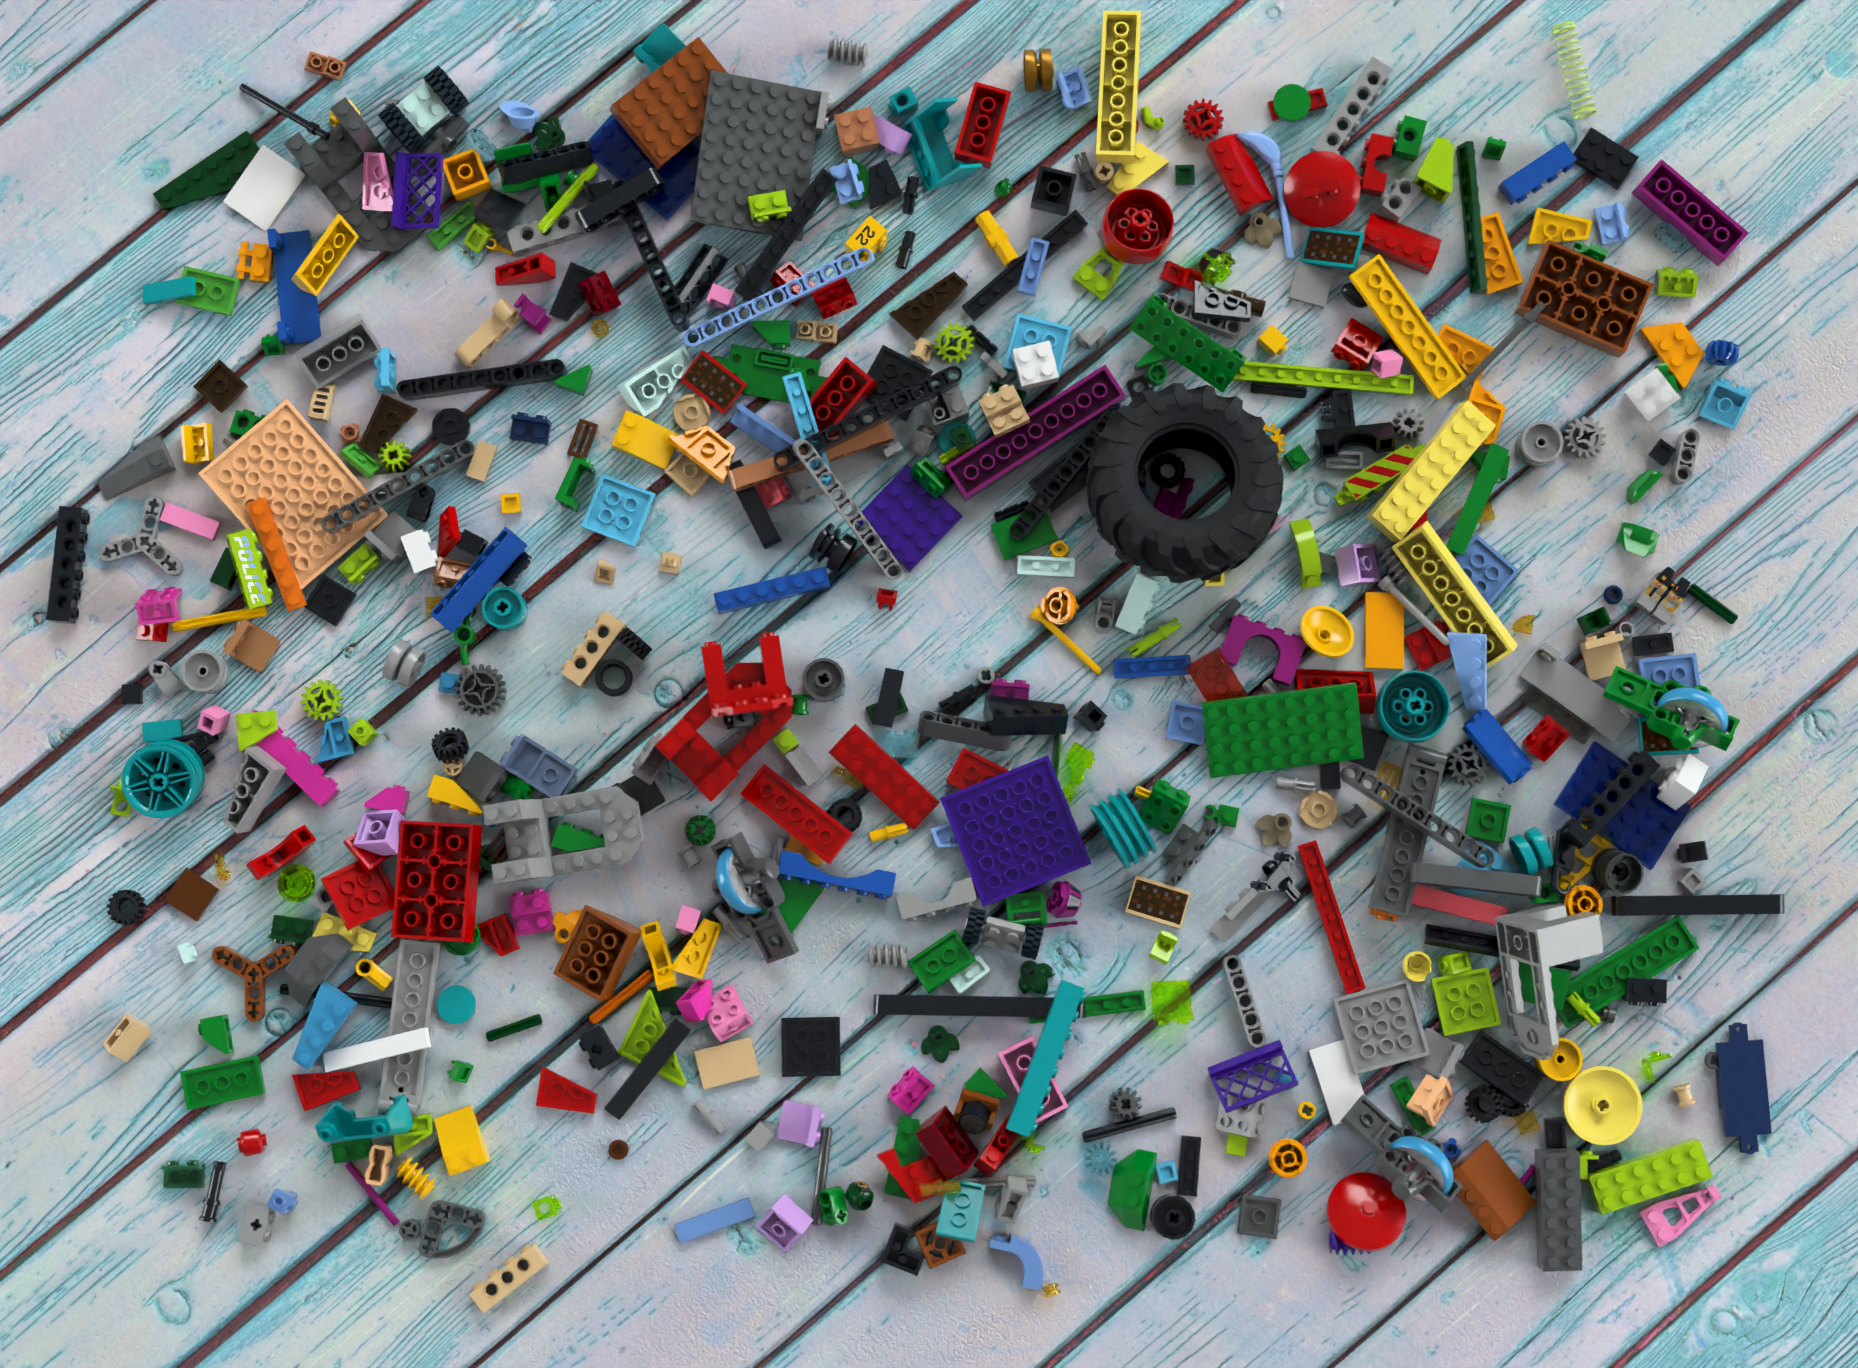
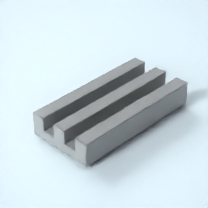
M1341 451L1338 455L1358 456L1359 460L1324 458V470L1360 472L1363 470L1364 452ZM1329 463L1359 464V466L1329 465Z

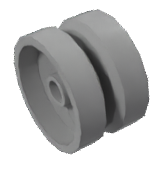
M1537 421L1530 424L1519 434L1516 441V453L1520 460L1532 467H1542L1550 463L1561 453L1563 447V436L1560 430L1554 424L1547 421Z
M400 639L386 659L382 676L391 681L398 678V684L409 689L415 683L424 666L427 651L417 646L412 649L410 643Z
M196 650L188 654L180 668L184 684L191 690L203 694L219 692L226 686L230 677V669L226 660L220 655L207 650Z

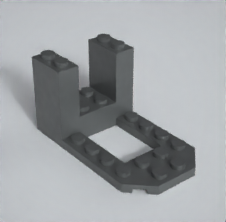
M344 97L330 108L340 124L328 132L330 133L328 140L321 137L312 145H309L300 132L284 142V144L337 212L358 234L359 240L368 251H383L395 254L424 232L425 229L396 230L391 226V211H385L372 222H369L338 181L364 162V152L384 153L392 190L394 191L395 162L381 146L365 121L346 97ZM415 194L409 199L411 207L419 200ZM422 203L415 212L421 216L427 208ZM414 213L408 217L407 224H413L418 219Z

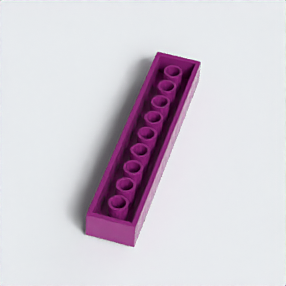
M1103 365L1028 413L1029 423L996 438L993 435L946 465L945 472L966 502L1100 417L1110 405L1122 403L1126 395L1107 366Z

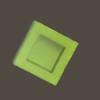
M788 728L773 738V741L783 755L799 745Z

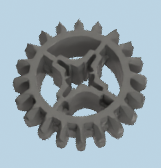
M483 664L479 665V670H477L476 665H472V672L466 668V676L462 673L459 674L463 680H456L460 687L454 688V691L460 692V694L455 695V698H462L458 704L460 706L465 704L463 710L468 711L470 709V714L472 715L475 714L476 710L478 716H482L483 710L486 715H489V708L496 712L494 705L496 704L501 707L502 704L498 702L499 699H506V697L501 695V693L507 692V689L501 688V686L506 685L505 681H500L503 675L499 674L496 676L498 670L493 669L491 671L490 665H487L485 670ZM480 675L490 676L494 683L484 684L482 679H480ZM474 677L473 687L466 691L467 684ZM479 686L485 688L482 695L477 692ZM495 689L493 698L487 703L489 692ZM478 696L482 705H473L467 697Z

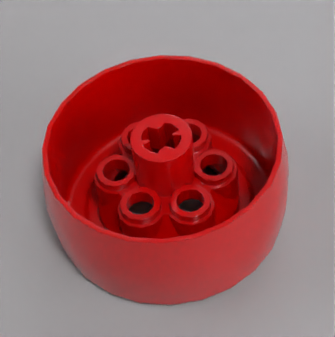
M1142 188L1126 190L1118 194L1110 202L1103 215L1101 233L1104 245L1115 258L1122 262L1133 265L1152 262L1160 257L1172 239L1174 217L1171 207L1159 194ZM1126 222L1127 226L1123 227L1121 223ZM1127 234H1132L1134 238L1129 239ZM1146 235L1148 239L1143 240L1141 236Z

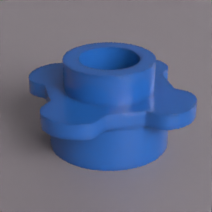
M1449 1138L1445 1143L1441 1142L1444 1146V1155L1448 1160L1460 1156L1461 1150L1458 1148L1454 1138Z

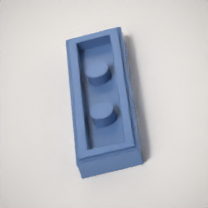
M1031 237L1017 293L1035 297L1049 241Z

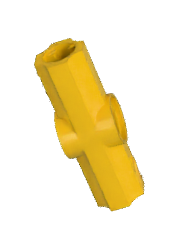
M989 210L979 214L975 221L985 235L984 238L992 251L996 252L1005 267L1011 265L1019 257L1009 243L1006 232L1001 226H998Z

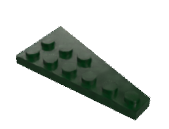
M245 131L154 192L153 195L161 207L167 211L187 205L189 202L201 201L210 196L229 193L260 148L249 132Z

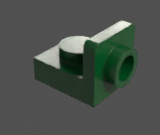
M489 844L481 845L479 865L492 874L491 865L497 864L498 861L490 855L485 856L491 847Z

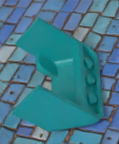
M957 97L932 100L906 120L903 126L905 131L912 134L908 145L922 183L927 190H936L965 180L983 167L982 163L966 164L964 161H957L955 163L943 133V129L949 124L947 109L958 101Z

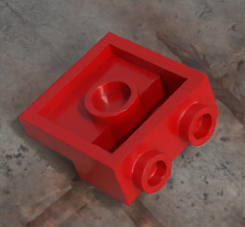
M1351 317L1331 352L1334 353L1336 359H1344L1349 362L1354 370L1360 369L1363 371L1384 337Z
M1440 620L1433 622L1447 637L1449 632L1447 624L1445 622L1441 623ZM1426 627L1404 637V641L1419 671H1423L1452 657L1450 645H1443Z

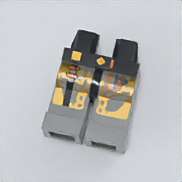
M1666 567L1660 573L1655 574L1649 584L1632 603L1645 614L1649 613L1648 616L1662 626L1670 621L1675 610L1688 595L1687 590L1691 584L1683 577L1677 583H1674L1671 579L1676 572L1670 567Z

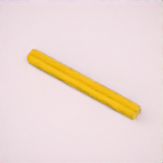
M260 606L250 610L246 608L172 622V629L174 632L241 621L243 618L247 620L267 616L266 606Z

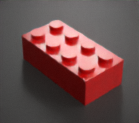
M974 82L954 152L955 160L970 164L982 163L984 168L991 169L1010 102L1011 91Z
M846 356L809 400L819 431L855 414L878 386V383ZM831 432L828 436L829 438L836 437L837 433Z

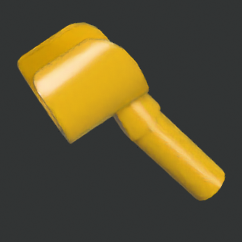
M489 238L492 243H495L493 247L486 245L491 252L502 251L513 255L512 250L500 246L495 239Z

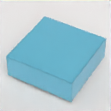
M1174 1160L1156 1164L1155 1170L1159 1185L1178 1180Z

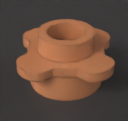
M357 424L343 425L340 428L343 443L348 444L352 441L359 442L361 440Z

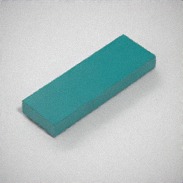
M193 276L143 285V304L145 305L196 296V278Z

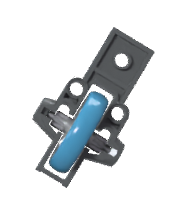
M742 832L711 846L717 859L716 879L712 884L713 892L718 898L725 899L736 920L740 922L746 920L767 964L799 952L779 911V905L785 901V895L777 880L780 872L777 862L772 858H766L760 850L748 844ZM772 936L776 938L778 943L773 941Z
M1363 1094L1341 1119V1122L1375 1151L1377 1155L1374 1160L1375 1168L1392 1183V1192L1397 1198L1401 1200L1412 1198L1417 1201L1429 1202L1442 1213L1451 1205L1457 1193L1464 1187L1453 1177L1451 1164L1444 1155V1146L1438 1140H1427L1410 1125H1404L1402 1128L1398 1127ZM1363 1117L1368 1119L1370 1124H1367L1364 1121ZM1387 1140L1391 1142L1388 1147L1385 1144Z

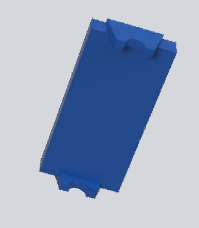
M1487 709L1477 711L1464 723L1465 726L1462 727V730L1509 785L1521 779L1532 769L1531 765L1533 763Z

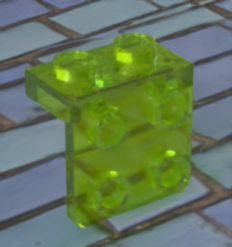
M1189 981L1152 982L1153 1021H1158V1025H1170V1021H1177V1024H1189V1020H1194V1012L1191 1011Z

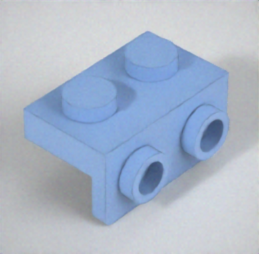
M1078 66L1064 74H1055L1057 78L1056 86L1062 92V103L1065 108L1076 111L1094 102L1082 67Z

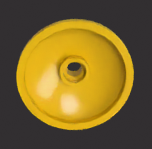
M1315 606L1303 615L1300 623L1301 634L1307 645L1316 653L1329 658H1337L1345 655L1354 644L1353 628L1348 619L1338 610L1328 606Z

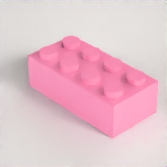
M1032 1035L998 1052L1017 1093H1019L1037 1045ZM1051 1078L1049 1083L1051 1090L1048 1097L1044 1096L1042 1104H1044L1041 1116L1037 1115L1035 1123L1069 1107L1054 1078Z

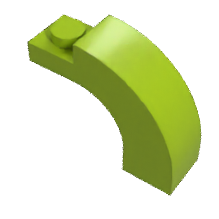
M1308 518L1290 521V538L1295 546L1298 557L1301 587L1306 589L1321 586V561L1312 526Z

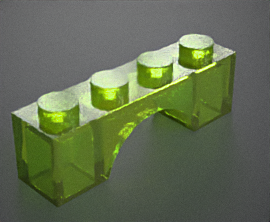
M1076 742L1073 743L1064 758L1070 769V778L1062 791L1066 801L1071 802L1076 793L1073 791L1076 784L1080 786L1085 778V775H1083L1085 769H1090L1096 760L1092 758L1095 753Z

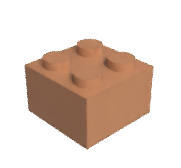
M871 107L834 115L843 157L879 150V140Z

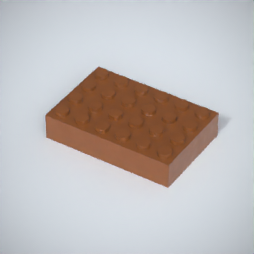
M699 37L623 95L609 109L657 170L701 136L710 71L727 73Z
M1547 240L1541 248L1514 313L1523 317L1542 301L1546 307L1536 316L1537 319L1534 322L1619 358L1627 350L1654 284L1551 240Z

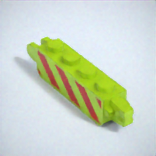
M1421 444L1414 449L1411 446L1404 445L1346 479L1342 486L1343 489L1333 497L1337 505L1340 507L1350 502L1353 504L1356 501L1360 504L1369 498L1367 495L1371 492L1377 494L1385 489L1383 485L1388 482L1392 485L1423 449L1425 444Z

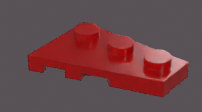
M542 1066L536 1106L595 1113L597 1093Z
M355 1071L292 1075L304 1111H309L361 1090Z

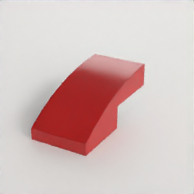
M1166 261L1159 279L1193 292L1194 281L1202 282L1204 275L1190 268H1183L1171 261Z

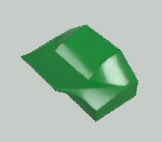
M1649 469L1644 474H1640L1627 487L1626 500L1631 505L1636 503L1663 474Z
M1623 522L1616 541L1622 543L1625 551L1645 558L1649 553H1654L1660 535L1648 528Z

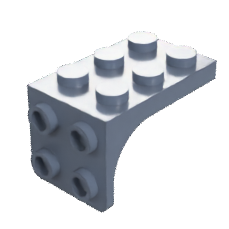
M523 734L514 737L510 744L512 748L509 752H505L500 759V762H502L500 767L521 778L548 797L561 796L578 770Z

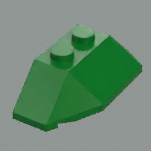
M1138 1149L1114 1165L1107 1204L1126 1228L1145 1231L1158 1153Z

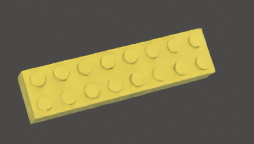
M1103 11L1096 161L1099 163H1134L1141 11Z
M1467 400L1460 403L1365 518L1393 543L1401 541L1496 425L1470 401Z
M1428 521L1409 532L1401 541L1394 543L1391 548L1453 632L1487 634V668L1514 652L1517 643Z

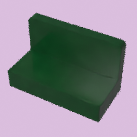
M226 547L210 582L231 591L237 580V575L230 550Z

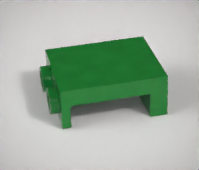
M581 456L579 459L573 458L555 496V500L561 506L578 512L580 505L572 496L584 471L595 475L596 470L593 464L590 463V460Z

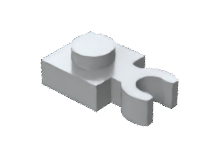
M985 351L980 356V360L989 368V374L996 381L999 379L1003 382L1007 378L1008 373Z

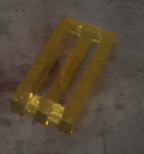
M1383 761L1376 777L1381 779L1385 768L1388 767L1389 769L1383 780L1387 783L1392 771L1395 770L1390 782V786L1394 788L1402 768ZM1386 792V794H1385V796H1384L1383 799H1387V798H1388L1387 792Z

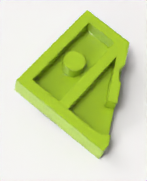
M432 1113L419 1114L418 1117H412L413 1126L408 1133L393 1135L395 1156L400 1155L434 1133Z

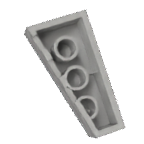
M259 746L245 748L244 762L240 765V775L233 787L235 790L233 798L229 801L223 823L237 834L251 831L287 769Z

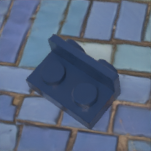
M523 412L511 415L513 421L510 440L548 445L552 423L546 416L536 415V418L528 417L529 414Z

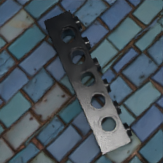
M59 506L46 620L51 622L75 624L76 619L79 617V609L77 608L78 600L81 599V589L79 588L80 581L83 580L84 575L82 562H85L84 545L88 540L86 527L90 522V515L84 508ZM76 523V530L71 532L70 528L72 524ZM71 542H74L75 546L73 550L69 551V544ZM72 561V567L67 570L66 564ZM70 580V586L65 589V581ZM67 598L68 604L63 608L62 601Z
M1645 750L1638 753L1634 751L1627 758L1629 762L1625 766L1622 764L1614 772L1617 775L1603 783V790L1600 793L1598 791L1590 797L1591 802L1587 806L1583 805L1577 811L1578 816L1575 819L1571 818L1564 825L1566 829L1562 834L1577 849L1585 847L1660 767ZM1632 767L1637 769L1638 775L1633 774ZM1620 780L1625 783V789L1620 787ZM1607 794L1612 796L1613 802L1608 801ZM1594 807L1600 810V816L1595 814ZM1582 820L1587 823V829L1582 827Z

